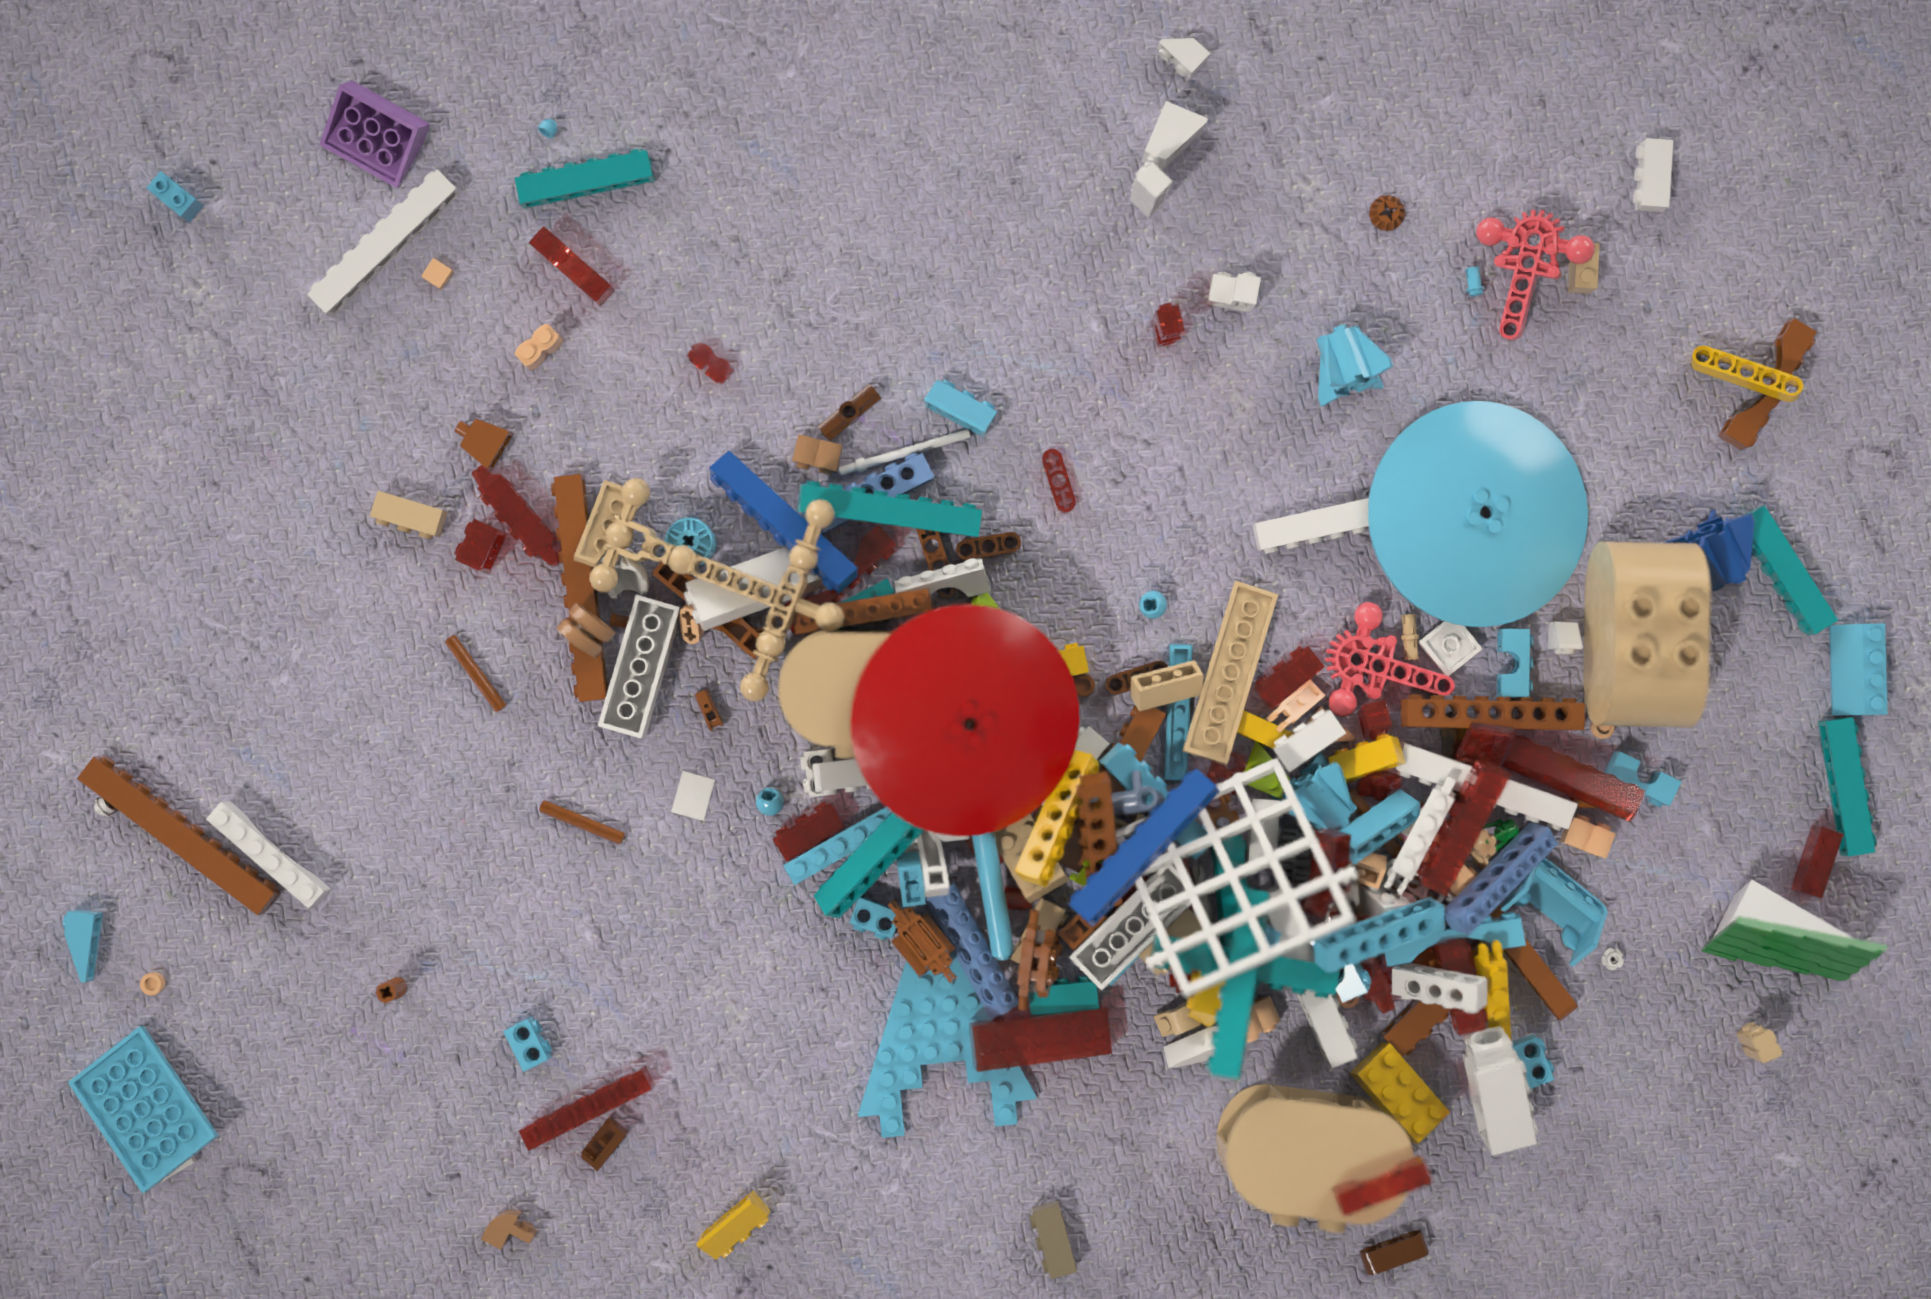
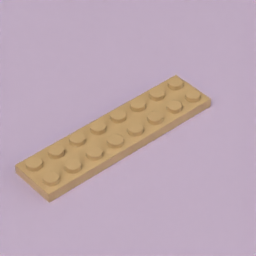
M1236 580L1233 583L1204 678L1203 687L1182 750L1183 752L1225 766L1228 764L1278 594Z

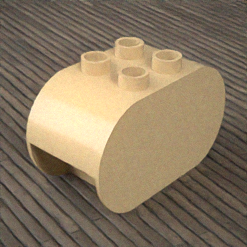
M1600 541L1593 548L1585 577L1583 669L1584 700L1588 716L1593 724L1597 726L1691 728L1700 720L1705 707L1709 684L1710 579L1707 561L1699 545L1695 543Z
M822 630L805 637L792 649L783 664L778 691L782 711L795 731L813 743L823 746H835V757L855 758L850 737V712L854 690L868 659L894 630H836L833 632Z
M1256 1084L1241 1090L1229 1101L1218 1123L1216 1133L1217 1151L1230 1180L1239 1194L1248 1203L1272 1214L1271 1222L1279 1225L1296 1227L1299 1226L1300 1217H1307L1318 1220L1317 1227L1321 1230L1344 1233L1346 1231V1223L1369 1224L1382 1220L1392 1214L1403 1203L1413 1183L1415 1161L1412 1145L1407 1134L1394 1119L1378 1112L1373 1101L1365 1097L1273 1084Z

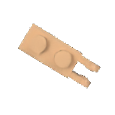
M1309 679L1280 703L1277 709L1267 717V720L1272 722L1283 713L1287 719L1278 725L1277 730L1280 733L1291 723H1295L1326 695Z

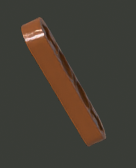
M916 529L929 570L934 571L933 564L936 561H943L945 565H949L939 532L935 531L936 535H930L922 539V535H926L925 530ZM931 539L936 540L939 543L937 551L929 552L926 549L927 541ZM956 588L950 589V594L948 595L945 592H940V589L936 591L941 598L948 599L954 596Z

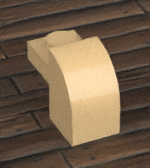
M1187 1001L1174 1009L1163 1011L1153 1016L1162 1037L1172 1034L1178 1035L1202 1024L1188 1016L1189 1008H1186Z

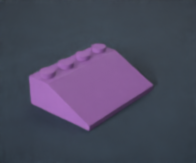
M352 80L339 85L319 145L398 188L424 143L430 123Z

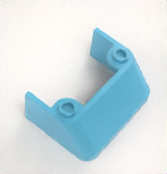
M1545 857L1505 898L1501 910L1505 912L1513 904L1523 907L1530 902L1563 929L1561 933L1562 942L1566 947L1573 950L1569 963L1573 967L1597 948L1607 917V909L1599 899Z

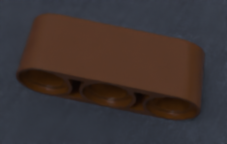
M1014 532L964 539L958 543L956 553L963 561L972 558L984 559L1014 554L1021 546V539ZM1013 537L1016 539L1017 546L1014 549H1008L1005 546L1004 541L1007 538ZM986 541L993 542L995 545L994 551L990 553L985 552L982 549L983 543ZM965 544L970 545L973 549L970 556H963L960 553L961 546Z
M1154 661L1111 675L1105 680V689L1112 695L1131 691V674L1138 671L1143 674L1151 672L1157 664L1163 668L1168 667V665L1164 661ZM1113 678H1117L1121 682V688L1118 691H1113L1109 687V683Z
M1415 1230L1360 1250L1359 1254L1367 1275H1375L1427 1256L1429 1251L1422 1231Z

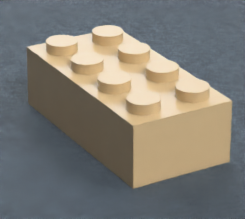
M1031 813L1020 821L995 831L997 849L1029 903L1069 881L1059 861L1054 869V876L1049 881L1047 887L1024 881L1014 872L1036 823Z

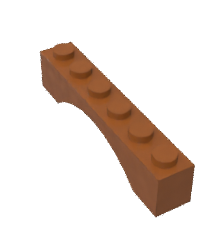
M1795 318L1786 321L1775 339V369L1792 375L1794 370H1798L1804 362L1802 358L1804 353L1809 351L1816 341L1813 338L1817 331ZM1771 379L1769 385L1774 384L1773 379ZM1763 394L1751 407L1729 417L1718 437L1739 450L1752 447L1758 439L1757 432L1760 427L1763 428L1770 419L1768 416L1769 412L1779 404L1780 400Z
M660 562L652 574L686 601L684 592L687 591L686 582L695 580V578L688 573L677 574L669 565ZM741 617L716 626L749 656L758 660L759 656L753 653L758 651L756 643L761 633Z

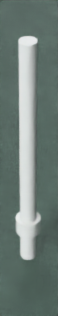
M968 429L871 458H859L854 463L840 466L839 471L841 476L855 471L860 473L867 471L869 467L903 458L915 452L920 453L970 438Z

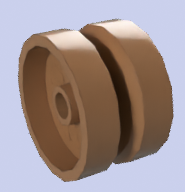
M575 603L569 610V614L578 624L569 619H562L556 629L575 647L593 658H597L603 651V647L594 637L603 642H610L616 632L585 607Z

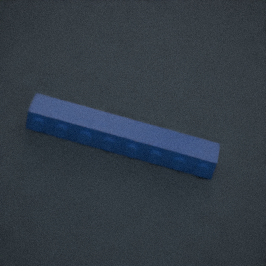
M728 450L709 467L711 482L718 488L722 487L726 491L727 497L733 502L737 501L744 513L749 517L753 516L764 531H769L773 534V538L780 546L785 545L791 551L794 546L799 544L796 543V539L803 541L809 523L732 452ZM820 534L815 545L821 548L820 551H817L818 561L809 572L813 576L817 575L829 591L833 590L839 594L857 578L858 568Z
M1197 768L1193 772H1188L1182 779L1183 783L1177 789L1174 788L1167 794V800L1161 806L1158 805L1150 813L1151 817L1145 823L1142 822L1136 827L1135 834L1120 844L1119 851L1104 861L1103 868L1088 878L1087 885L1072 895L1069 905L1092 927L1096 925L1219 793L1217 786Z

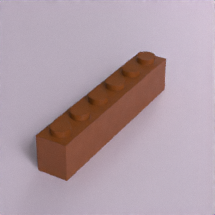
M1476 939L1445 970L1475 976L1474 957L1479 955L1478 945L1482 944V942ZM1414 999L1380 1035L1402 1057L1405 1054L1409 1055L1416 1049V1043L1421 1038L1426 1039L1433 1032L1432 1028L1437 1023H1442L1448 1018V1012L1451 1009L1445 1008L1441 1004L1422 1003V1000Z

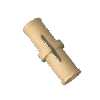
M1416 614L1401 615L1403 624L1401 640H1403L1404 660H1418L1417 639H1419V634H1417Z

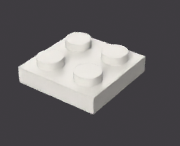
M1445 621L1418 641L1419 645L1443 675L1446 676L1451 675L1482 650V647L1465 626Z

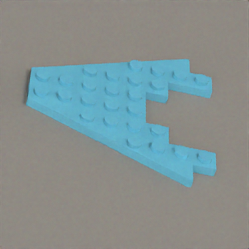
M954 952L949 955L953 960L949 968L958 978L955 981L953 980L951 984L943 974L934 976L930 970L919 978L907 961L905 963L858 1112V1117L880 1115L882 1138L905 1135L900 1090L923 1088L921 1065L966 1061L968 1083L991 1082L995 1126L1017 1124L1015 1101L1036 1099L1033 1088L995 1019L989 1018Z

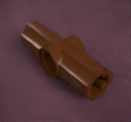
M868 384L850 400L842 403L839 409L817 427L830 442L851 424L857 422L859 417L882 398ZM848 407L856 410L852 418H846L843 415L844 410Z

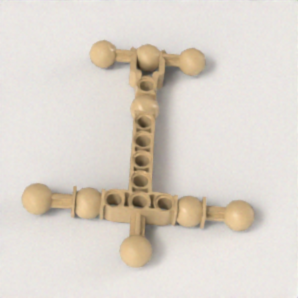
M632 478L623 485L621 494L625 503L621 514L614 515L616 522L610 524L606 529L605 537L608 544L603 546L606 554L602 564L597 565L590 572L589 580L592 587L598 592L603 593L615 588L618 583V574L615 567L619 556L622 555L635 561L643 562L651 559L663 562V564L669 565L677 574H692L700 579L771 606L766 621L767 627H764L765 631L757 638L756 646L758 651L753 653L759 656L753 673L747 674L740 684V691L747 700L757 702L767 695L769 684L765 677L771 661L778 662L779 658L777 657L785 649L784 637H787L785 632L790 629L796 612L814 618L818 627L826 632L836 631L843 624L844 614L837 604L825 603L818 606L802 599L808 582L807 575L811 574L809 571L817 564V551L821 550V548L815 546L822 528H826L834 520V509L826 500H814L808 505L805 514L809 523L803 541L796 539V543L799 544L790 551V564L787 565L789 569L785 571L778 586L712 559L703 558L701 555L695 554L693 549L688 546L671 545L656 537L654 529L633 522L637 508L644 505L650 498L648 484L640 478ZM633 529L645 534L646 541L642 543V551H639L638 554L626 550L634 541ZM663 545L666 551L665 555L660 558L657 551ZM702 562L707 564V571L704 574H701L699 571V565ZM723 570H726L729 575L725 582L720 580V573ZM794 573H798L800 582L794 586L791 583V576ZM747 578L750 584L748 589L744 591L741 588V581ZM765 586H768L771 591L767 599L762 596V589ZM788 594L792 598V603L790 606L785 607L783 605V598ZM778 616H781L784 621L780 629L776 628L774 624Z

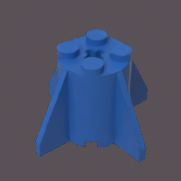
M1713 510L1710 512L1707 521L1697 525L1698 530L1695 532L1689 530L1686 535L1663 543H1695L1699 545L1707 561L1710 589L1717 591L1726 584L1732 582L1733 584H1739L1747 579L1745 574L1749 572L1751 567L1755 520L1752 513L1732 520L1726 518L1723 521L1722 517H1718L1716 511Z

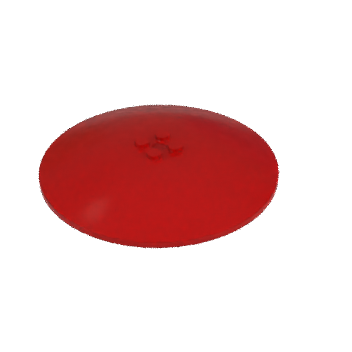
M963 604L937 608L910 619L894 630L875 649L864 666L856 684L851 703L850 737L854 756L861 774L872 792L889 810L904 821L918 828L948 836H974L991 833L1006 828L1032 813L1044 803L1063 779L1072 760L1078 739L1080 723L1078 695L1068 665L1058 649L1039 629L1026 620L1007 611L985 605ZM968 718H974L976 721V725L972 730H966L964 727V722Z

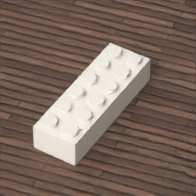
M639 595L635 596L599 719V727L641 739L646 738L678 628L681 607Z
M1174 864L1157 870L1144 882L1154 905L1186 891ZM1138 889L1069 957L1101 991L1153 941L1154 935L1157 934ZM1191 902L1159 915L1164 928L1168 927Z

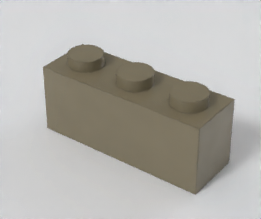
M1054 1201L1032 1207L1033 1215H1029L1032 1229L1037 1228L1039 1237L1035 1238L1038 1251L1043 1250L1045 1259L1041 1260L1044 1273L1049 1272L1051 1279L1076 1273L1077 1268L1059 1202Z

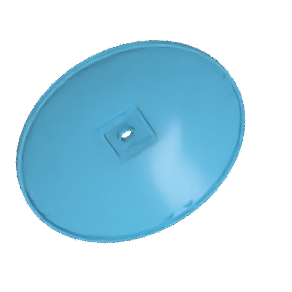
M1469 401L1446 405L1423 415L1407 426L1394 439L1381 458L1372 480L1368 500V524L1372 546L1378 562L1392 585L1404 598L1418 609L1439 620L1467 627H1488L1514 622L1532 614L1548 603L1563 588L1575 570L1583 551L1588 526V506L1583 480L1578 467L1567 448L1549 428L1519 409L1494 402ZM1483 506L1488 507L1490 510V516L1487 519L1483 518L1480 514Z

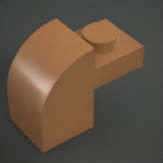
M506 1210L499 1213L488 1224L481 1240L501 1250L506 1245L510 1235L530 1244L538 1230L534 1229V1225L530 1222L518 1220L522 1214L521 1211Z

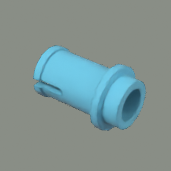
M1480 267L1465 269L1468 283L1466 292L1469 293L1470 297L1482 295L1485 288L1481 284Z

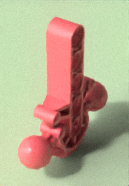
M1532 209L1530 212L1531 217H1528L1526 212H1522L1523 220H1520L1518 217L1514 218V221L1518 223L1514 229L1505 228L1504 224L1495 217L1483 219L1476 228V236L1481 244L1493 246L1500 241H1505L1509 245L1506 251L1504 250L1501 255L1495 257L1494 263L1501 269L1514 271L1499 329L1500 334L1510 341L1519 339L1523 334L1538 276L1554 280L1561 277L1562 272L1559 269L1556 256L1559 253H1564L1572 263L1584 264L1595 253L1593 241L1585 235H1577L1570 240L1560 239L1559 233L1565 230L1564 226L1557 227L1561 221L1558 218L1552 221L1554 216L1552 213L1545 217L1544 210H1540L1537 216L1536 211ZM1534 235H1539L1541 238L1540 243L1536 246H1530V238ZM1513 249H1520L1519 255H1511L1510 253ZM1544 252L1550 255L1551 262L1549 264L1542 261ZM1529 257H1533L1535 260L1533 267L1529 269L1524 268V261ZM1521 280H1528V288L1524 291H1519L1518 283ZM1516 302H1521L1523 305L1519 313L1512 312V306ZM1515 324L1517 327L1516 333L1508 336L1506 334L1507 326Z
M1364 602L1357 607L1354 615L1355 622L1358 625L1356 636H1351L1350 632L1345 630L1343 633L1344 638L1340 634L1336 635L1338 643L1330 641L1329 644L1334 649H1326V653L1332 654L1331 658H1325V662H1331L1332 666L1326 667V670L1335 671L1331 674V679L1338 676L1343 679L1340 689L1335 690L1331 694L1328 703L1333 714L1339 717L1350 716L1357 707V699L1353 693L1355 685L1362 687V690L1370 699H1378L1381 696L1386 680L1433 695H1450L1455 687L1453 679L1449 676L1392 659L1397 643L1395 636L1390 635L1378 637L1377 639L1370 637L1371 630L1376 629L1383 620L1381 608L1373 602ZM1373 645L1379 646L1375 653L1368 652ZM1354 653L1360 656V663L1357 666L1351 662V656ZM1375 660H1379L1382 664V669L1379 672L1374 671L1372 667ZM1397 666L1403 669V676L1400 679L1396 678L1394 674ZM1362 673L1368 674L1367 684L1363 682ZM1419 673H1422L1425 677V682L1422 685L1416 682V676ZM1441 679L1446 683V689L1443 692L1439 691L1437 687Z

